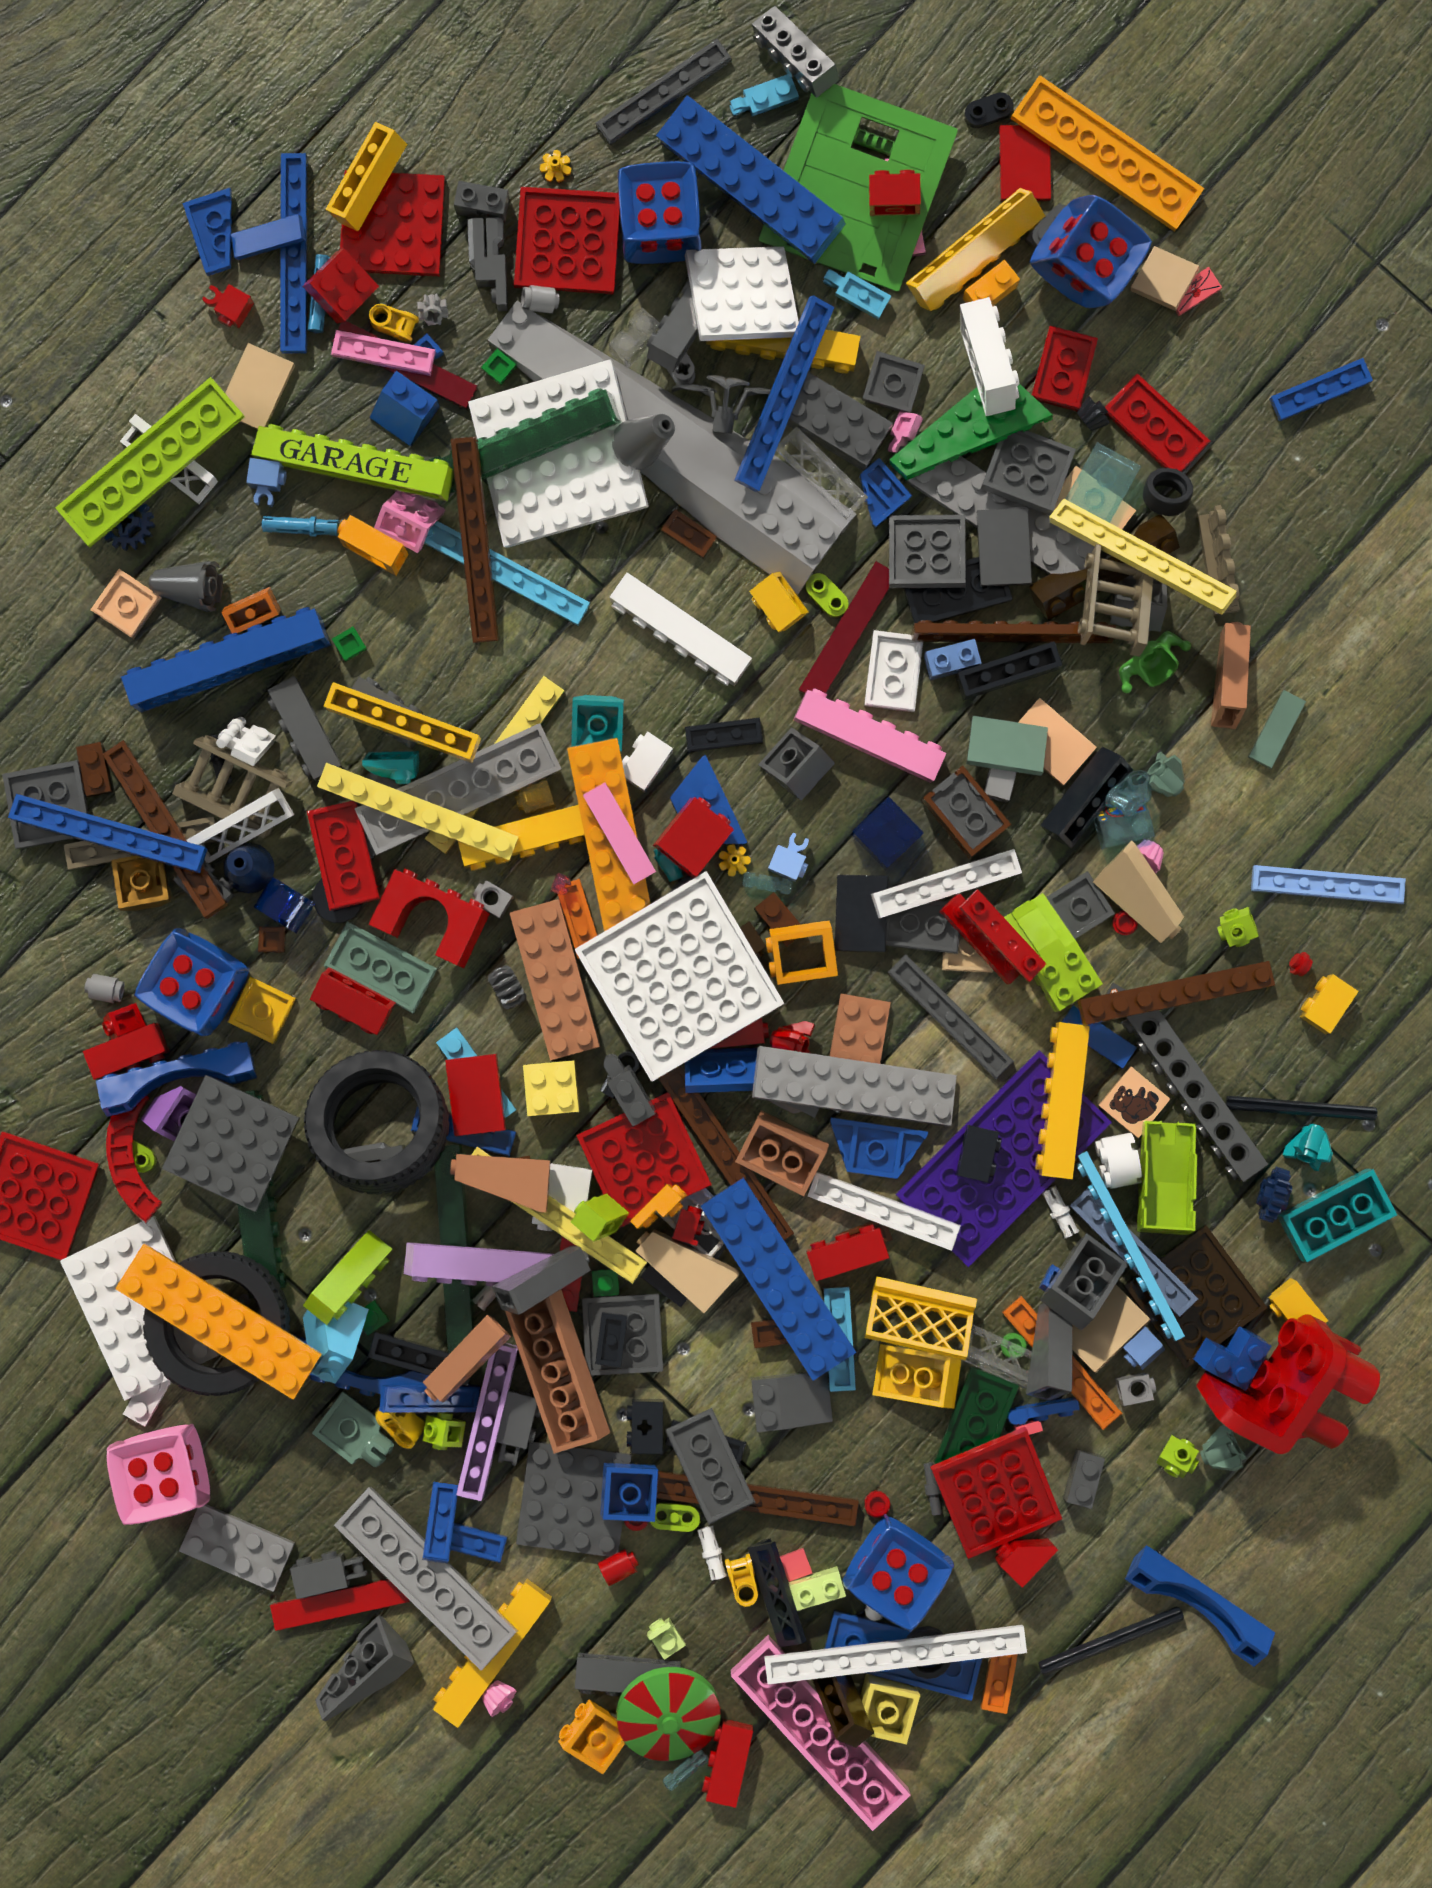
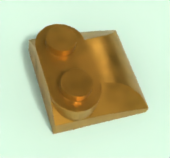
M136 855L111 860L118 909L120 911L143 910L163 906L171 902V889L168 886L165 863Z

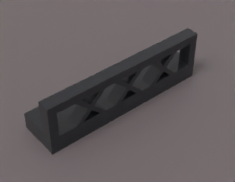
M771 1538L761 1540L748 1547V1551L778 1646L803 1644L806 1642V1638L775 1541L772 1542Z

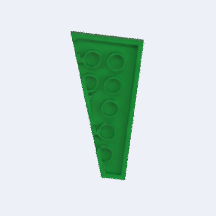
M1019 384L1017 386L1019 398L1016 399L1014 410L986 416L978 388L976 387L890 458V465L904 479L909 480L935 469V466L955 461L963 454L968 452L972 454L1008 439V436L1021 430L1024 432L1032 429V426L1035 424L1053 420V414Z

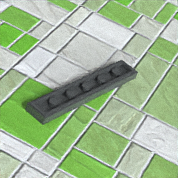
M715 39L595 123L597 129L608 144L612 145L732 61V58L720 41Z
M906 954L887 972L995 1080L1014 1062Z

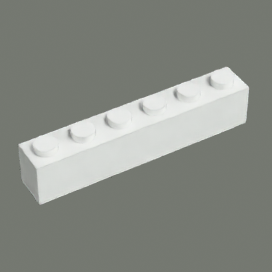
M629 573L624 575L610 596L613 609L622 615L626 612L634 617L632 621L642 629H645L647 626L653 630L655 638L663 643H666V641L672 643L675 646L674 650L685 658L687 655L691 656L696 660L694 663L705 672L708 669L717 674L715 678L726 686L729 683L735 686L752 662L750 656Z

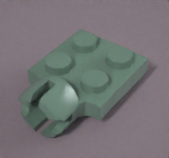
M345 1391L340 1394L312 1432L313 1435L351 1464H354L357 1459L361 1458L373 1467L380 1466L386 1460L384 1455L390 1454L394 1447L393 1442L382 1434L381 1426L377 1423L375 1414Z

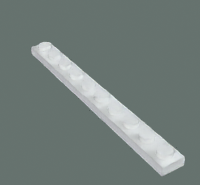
M1016 1625L764 1656L767 1683L769 1685L1027 1653L1024 1626Z

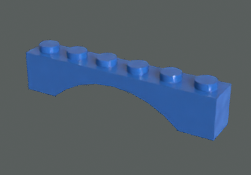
M238 1041L230 1043L225 1048L206 1049L203 1053L194 1056L187 1054L180 1056L178 1060L170 1062L159 1061L151 1067L132 1068L124 1074H108L102 1079L96 1080L101 1108L106 1117L132 1111L151 1091L177 1079L205 1077V1075L233 1085L256 1079L257 1075L248 1043Z
M293 1335L307 1344L306 1338ZM345 1369L335 1383V1386L347 1390L352 1386L359 1388V1393L374 1396L375 1393L381 1394L382 1385H424L423 1381L429 1375L410 1370L406 1373L390 1377H371ZM310 1373L311 1380L325 1383L318 1376Z
M1146 1545L1133 1558L1125 1580L1146 1594L1171 1596L1197 1609L1219 1630L1231 1651L1253 1667L1268 1655L1275 1635L1274 1631Z

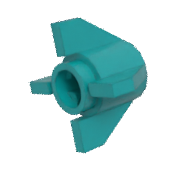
M1317 1124L1304 1126L1302 1131L1285 1146L1283 1152L1284 1158L1296 1159L1297 1157L1300 1161L1309 1163L1314 1171H1319L1321 1162L1330 1163L1333 1155L1328 1134L1324 1131L1323 1127Z

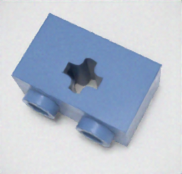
M975 639L926 651L924 654L930 680L957 674L960 671L981 665Z

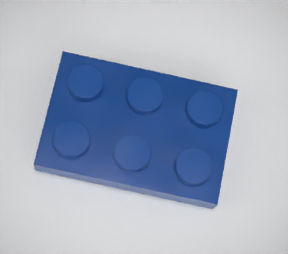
M758 1048L707 1049L685 1062L686 1093L753 1091Z

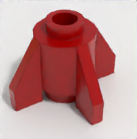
M802 1021L779 1027L772 1032L770 1045H772V1048L811 1054L808 1050L810 1040L805 1035L811 1037L815 1024Z

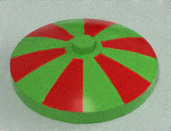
M680 1667L654 1669L634 1679L621 1694L616 1710L617 1726L621 1738L635 1753L657 1761L683 1759L700 1751L715 1735L720 1722L718 1696L713 1686L703 1676L694 1671Z

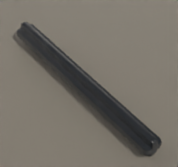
M1226 1096L1225 1100L1229 1110L1375 1121L1378 1114L1376 1107L1240 1096Z
M1176 1606L1044 1659L1038 1663L1041 1673L1046 1676L1184 1620V1615L1181 1609Z

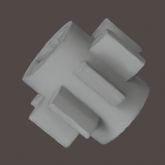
M437 293L428 296L425 294L423 302H417L419 320L424 319L428 326L441 325L442 317H448L447 300H441Z

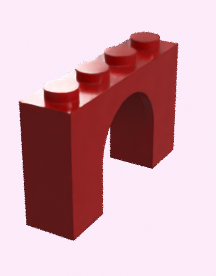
M394 869L369 925L398 938L410 912L418 904L431 900L439 901L447 911L448 926L435 955L464 969L490 913L483 910L484 904L470 899L468 903L461 900L462 894L454 890L448 889L446 893L439 890L440 884L432 880L426 879L424 883L417 879L418 874L410 870L404 869L402 873Z

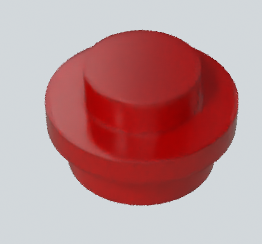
M1123 910L1115 914L1112 926L1116 933L1127 936L1135 932L1138 922Z
M1306 952L1295 954L1289 962L1290 973L1300 977L1304 976L1310 970L1313 963L1309 954Z

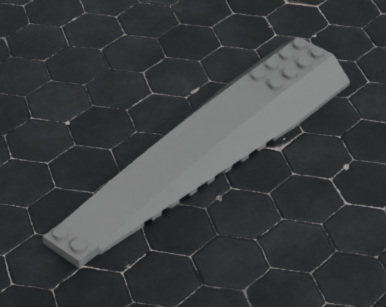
M518 300L488 339L489 344L496 349L498 348L516 363L517 368L534 382L611 359L614 364L627 420L665 414L673 420L675 425L673 436L655 462L649 467L641 469L640 472L654 482L659 489L668 494L679 506L688 511L693 518L717 536L718 539L769 575L781 572L796 595L801 592L808 579L813 575L815 568L840 534L844 533L857 515L775 455L760 491L755 492L737 483L734 479L750 440L735 431L732 434L712 431L713 418L541 315L523 308Z

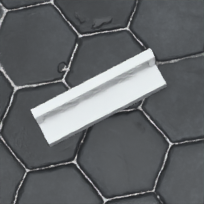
M136 414L129 421L132 427L120 440L126 447L131 444L129 441L137 431L143 434L152 427ZM196 461L191 462L184 468L185 477L172 478L170 480L172 484L198 504L203 501L218 482L210 472ZM188 471L191 472L194 476H188ZM201 480L206 486L196 496L190 491L189 481ZM185 481L186 487L182 485L180 482Z
M278 788L187 839V842L205 847L204 842L209 839L219 841L220 845L217 853L211 856L207 850L204 860L206 863H210L288 819L294 813ZM276 801H279L285 812L279 818L268 815L270 805ZM265 808L264 813L258 812ZM249 816L263 817L261 827L258 830L247 827ZM267 819L273 820L272 822L266 824ZM242 820H244L243 826L237 824V823L241 822ZM230 827L241 829L240 838L236 842L226 839L227 831ZM246 831L251 832L249 835L245 836ZM221 832H223V833H222V837H217V836H216V835L220 834ZM225 843L229 844V846L226 848H224Z

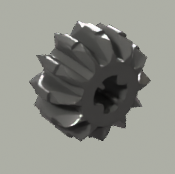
M507 965L499 967L488 975V981L503 1008L507 1010L515 1008L526 1000V994L511 967Z

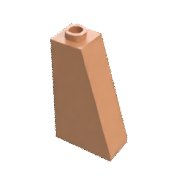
M1240 622L1225 623L1220 634L1211 726L1236 729L1247 708L1251 626L1243 625Z
M456 1154V1159L451 1160L450 1174L455 1175L456 1181L536 1211L547 1213L551 1161Z
M487 1315L423 1381V1384L427 1387L424 1390L425 1393L434 1402L437 1399L445 1402L511 1338L509 1333L493 1317Z

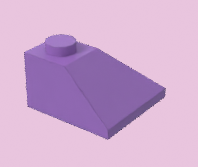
M180 1086L160 1095L153 1100L141 1120L155 1132L175 1142L196 1094Z

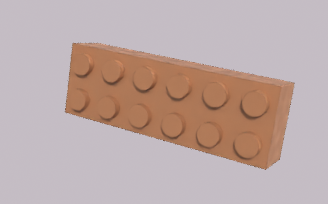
M557 899L510 912L550 1061L600 1048L560 900Z
M560 1289L519 1315L505 1311L553 1453L598 1441L608 1435L610 1430L562 1290Z

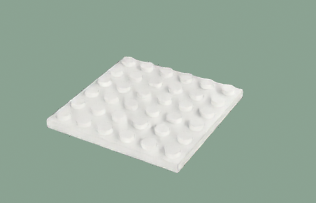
M611 359L468 401L503 547L509 548L649 507L640 470L623 465L616 457L612 448V441H614L615 435L614 430L622 422L626 421L627 417L614 364Z
M707 871L575 949L651 1082L785 1004Z

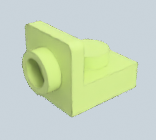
M660 1618L649 1626L650 1630L647 1632V1637L649 1640H652L664 1660L686 1646L670 1618L665 1621Z

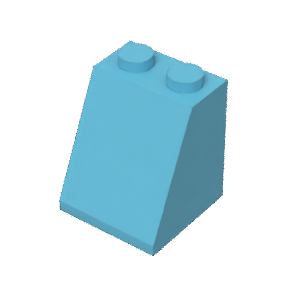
M347 1302L345 1307L348 1309L338 1321L333 1318L328 1325L324 1324L309 1310L303 1316L307 1344L322 1353L311 1374L318 1376L323 1381L335 1384L353 1360L369 1310L355 1303Z

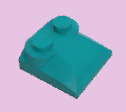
M596 695L573 697L571 747L617 738L619 749L622 751L624 699L614 696Z
M419 751L368 752L362 760V766L374 775L394 779L396 784L411 783V779L415 778L419 772Z

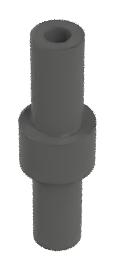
M924 1463L927 1483L924 1484L926 1495L929 1496L932 1515L942 1514L939 1499L941 1492L930 1468L934 1463Z

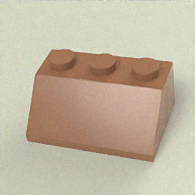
M761 1110L735 1162L804 1196L826 1155L829 1144Z

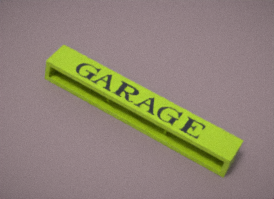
M269 424L268 427H258L251 454L256 459L277 461L283 467L448 501L454 471L446 461L434 459L433 462L425 461L424 457L416 454H410L409 457L401 456L400 452L392 449H386V452H382L368 444H362V447L354 446L353 442L339 439L338 442L330 441L329 437L321 434H315V437L306 436L307 433L297 429L287 432L283 431L282 427Z

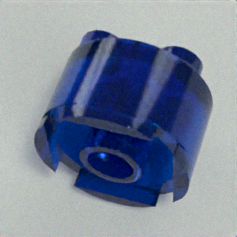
M273 877L253 907L297 934L311 913L315 903Z

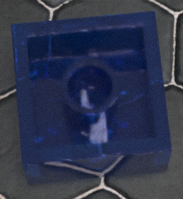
M890 797L883 801L851 832V835L885 871L924 834Z

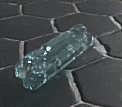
M745 872L743 878L744 887L753 888V886H757L756 889L771 892L780 890V893L787 895L791 893L793 885L790 879L783 878L781 881L779 877L762 874L755 876V873Z
M703 1750L696 1752L692 1758L689 1757L674 1769L673 1774H668L663 1779L666 1788L669 1791H673L679 1786V1782H684L698 1770V1766L702 1767L706 1764L708 1757Z

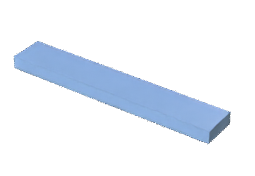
M1254 865L1252 869L1251 891L1404 904L1406 879Z

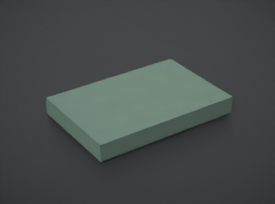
M973 716L966 764L1042 776L1048 727Z

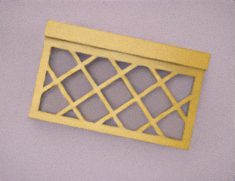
M876 1277L872 1288L865 1338L961 1360L967 1359L977 1299ZM877 1299L888 1301L892 1308L882 1313L876 1305ZM905 1305L912 1306L917 1314L907 1318L900 1308ZM930 1311L938 1312L942 1319L932 1324L926 1313ZM896 1312L903 1322L893 1327L886 1317ZM956 1316L967 1319L966 1326L959 1330L951 1321ZM921 1317L928 1327L918 1333L911 1322ZM881 1320L888 1330L884 1333L872 1331L873 1324ZM944 1323L953 1332L945 1338L936 1329ZM907 1326L914 1336L909 1339L901 1338L897 1330ZM930 1331L939 1341L933 1345L926 1343L922 1336ZM957 1337L963 1345L962 1351L952 1349L947 1342Z

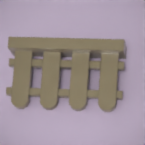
M1221 505L1214 506V511H1210L1209 514L1199 515L1197 522L1206 575L1237 591L1235 599L1223 613L1228 614L1240 611L1238 601L1239 588L1235 583V564L1233 559H1231V541L1226 531V512L1222 509ZM1213 611V616H1215V615H1221V614H1219V613Z

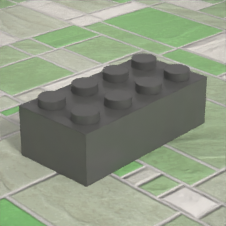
M809 372L787 422V426L862 471L869 467L893 425L886 418Z

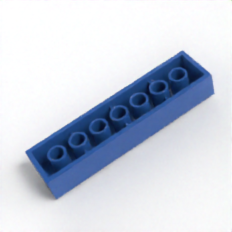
M688 95L656 135L661 144L684 162L693 163L699 174L813 264L818 261L846 225L841 215Z
M306 607L296 611L295 616L289 618L280 616L271 620L272 624L263 627L262 624L249 627L247 629L248 632L238 635V633L226 635L223 637L224 641L215 644L213 641L203 643L199 646L200 649L192 652L190 650L180 651L175 654V658L166 661L165 658L151 662L150 667L144 669L141 667L132 668L127 671V675L121 676L130 705L139 712H144L329 647L331 643L322 617L315 608L311 610L310 607Z
M744 1177L700 1205L813 1381L856 1353L854 1347Z

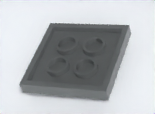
M1021 430L1008 436V439L997 443L981 489L1051 515L1076 449L1030 431L1023 432Z
M965 515L889 516V588H965Z
M78 760L2 774L9 813L16 794L89 814ZM10 819L15 849L76 839Z
M659 1294L582 1298L585 1360L591 1376L663 1371ZM602 1312L628 1315L621 1367L595 1364Z

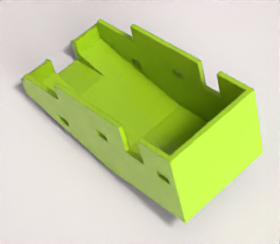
M1043 893L1031 901L1028 900L1004 917L1046 962L1043 969L1033 979L1038 986H1041L1046 994L1045 998L1054 1012L1061 1011L1103 984L1078 943Z
M1162 1121L1143 1122L1140 1153L1142 1172L1140 1179L1142 1182L1138 1183L1137 1232L1189 1235L1195 1231L1196 1211H1193L1197 1182L1195 1124L1179 1122L1162 1123Z

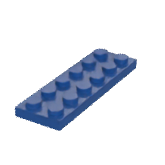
M834 1610L824 1649L906 1639L910 1631L896 1625L872 1621L869 1618ZM982 1658L951 1662L950 1667L944 1674L932 1679L918 1677L908 1667L867 1672L866 1674L972 1701ZM937 1664L924 1665L921 1667L930 1668Z

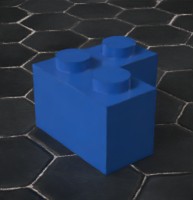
M1239 1326L1227 1348L1206 1337L1193 1360L1206 1371L1247 1390L1272 1346L1260 1336Z

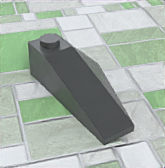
M378 1615L360 1632L356 1638L359 1642L351 1653H346L343 1658L345 1663L339 1672L332 1674L315 1699L323 1721L331 1719L397 1680L414 1664L407 1643L382 1616Z

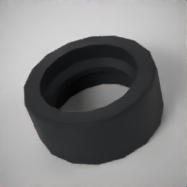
M1159 468L1151 472L1143 489V500L1146 506L1151 511L1164 516H1176L1183 513L1189 506L1193 495L1191 480L1185 473L1172 468ZM1162 485L1172 487L1181 494V497L1173 499L1164 497L1154 487Z
M925 1626L910 1632L906 1639L942 1635L944 1633L937 1628ZM951 1662L940 1663L930 1668L916 1666L908 1667V1669L918 1677L932 1679L944 1674L950 1667Z

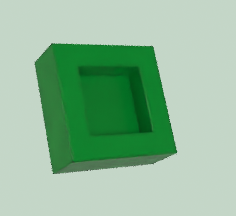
M497 348L482 365L481 369L499 385H502L516 369L517 365Z
M354 626L332 638L345 662L367 650Z
M612 1269L592 1271L594 1297L620 1294L618 1274Z
M373 1300L364 1307L369 1309L363 1326L367 1336L390 1321L376 1300Z

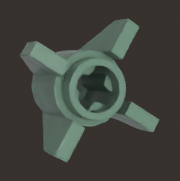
M1162 752L1157 753L1156 762L1149 768L1148 772H1144L1136 777V781L1143 788L1161 793L1165 797H1175L1184 789L1185 779L1182 762L1175 754L1167 758Z
M1225 1425L1220 1426L1208 1441L1202 1445L1203 1450L1200 1451L1205 1465H1210L1216 1469L1236 1471L1243 1468L1242 1460L1247 1459L1245 1453L1239 1447L1233 1431Z

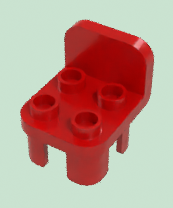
M1305 1314L1298 1319L1290 1318L1283 1324L1278 1335L1279 1345L1268 1361L1263 1360L1250 1383L1249 1389L1244 1390L1208 1371L1204 1372L1196 1385L1214 1415L1226 1427L1277 1454H1285L1301 1438H1309L1330 1449L1338 1447L1349 1433L1348 1428L1345 1424L1319 1412L1318 1409L1332 1389L1362 1404L1370 1403L1378 1390L1380 1373L1374 1365L1356 1356L1362 1351L1360 1346L1333 1333L1328 1325L1320 1319Z

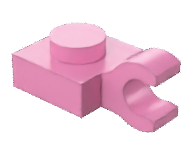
M899 412L890 433L894 439L890 443L888 451L897 453L908 444V441H912L916 437L923 418L918 414Z

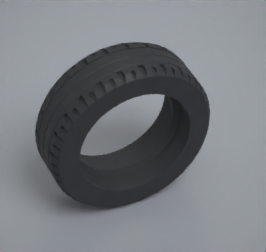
M386 1050L359 1052L334 1064L324 1073V1076L320 1077L313 1087L314 1090L309 1095L306 1104L307 1108L304 1113L306 1140L312 1154L325 1172L343 1187H349L352 1191L366 1192L371 1195L397 1192L401 1188L405 1189L416 1183L417 1180L422 1179L441 1157L440 1154L444 1151L447 1142L446 1137L449 1134L448 1108L443 1094L430 1073L412 1058L393 1051L387 1052ZM393 1083L402 1086L414 1097L420 1112V1124L412 1141L401 1152L383 1161L360 1162L348 1156L340 1148L334 1132L335 1119L344 1102L356 1091L368 1085Z
M220 1251L199 1254L178 1263L203 1280L225 1279L241 1285L256 1301L260 1315L289 1333L290 1311L289 1307H287L288 1302L285 1293L281 1290V1285L276 1278L260 1263L238 1253ZM145 1308L143 1335L147 1342L145 1344L150 1357L153 1358V1363L157 1369L163 1372L164 1376L173 1384H177L181 1389L195 1392L198 1395L222 1396L241 1391L260 1380L236 1364L214 1368L196 1363L181 1350L174 1335L173 1325Z

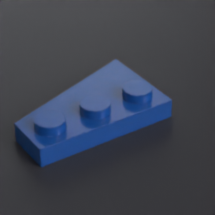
M231 188L184 202L185 213L206 275L210 276L231 269Z

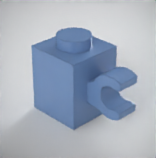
M250 458L246 483L250 488L257 489L254 495V503L256 505L260 504V499L263 496L268 497L269 507L274 505V497L270 491L280 492L281 485H285L287 472L283 470L284 467L280 462Z
M1144 1327L1123 1346L1127 1353L1124 1358L1133 1368L1138 1365L1142 1370L1165 1350L1163 1344L1147 1327Z

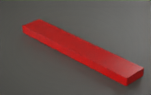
M384 1579L300 1599L296 1598L273 1603L270 1605L274 1628L277 1631L411 1601L389 1579Z

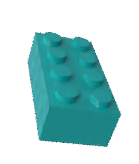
M1366 1168L1278 1214L1277 1217L1300 1261L1309 1262L1397 1216V1213L1374 1169Z

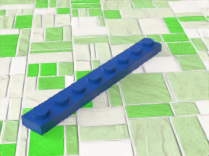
M281 153V219L296 214L302 216L306 240L281 248L280 351L282 354L307 353V291L302 287L307 282L306 153Z
M814 295L810 296L734 479L737 483L755 492L760 491L834 309L833 306Z
M16 794L8 816L13 821L196 873H200L208 850L200 845Z

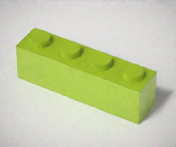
M368 1230L314 1289L303 1306L326 1325L333 1318L338 1321L348 1309L345 1307V1304L347 1302L353 1304L362 1293L359 1290L362 1285L367 1288L376 1277L373 1273L376 1270L381 1272L390 1260L387 1256L392 1251V1248Z

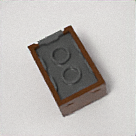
M961 766L921 800L968 859L1011 825L964 766Z

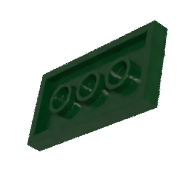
M970 1366L933 1462L936 1464L999 1438L1019 1385Z

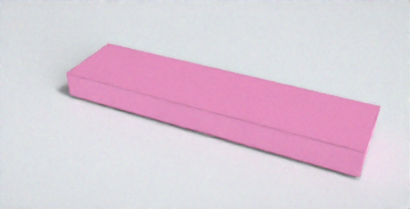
M336 330L331 355L332 357L431 376L436 351L435 349Z
M606 782L583 794L633 884L655 873L656 870Z

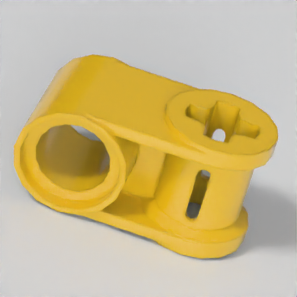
M376 304L369 312L371 325L374 330L405 343L412 342L411 334L415 323H419V317L385 304ZM383 313L388 316L387 320L383 323L375 321V317L378 314Z
M379 1408L376 1411L377 1423L391 1435L399 1446L406 1449L414 1447L425 1426V1422L414 1412L383 1413L379 1411Z
M746 1554L744 1558L732 1561L725 1559L736 1601L744 1607L753 1605L757 1601L758 1590L750 1554ZM750 1587L754 1592L753 1597L748 1600L742 1599L739 1595L741 1588Z

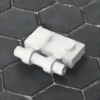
M238 717L228 724L227 729L222 730L218 735L216 744L219 748L226 746L232 749L231 756L254 766L274 744L276 735L255 725L248 729L244 727L246 724L245 718Z

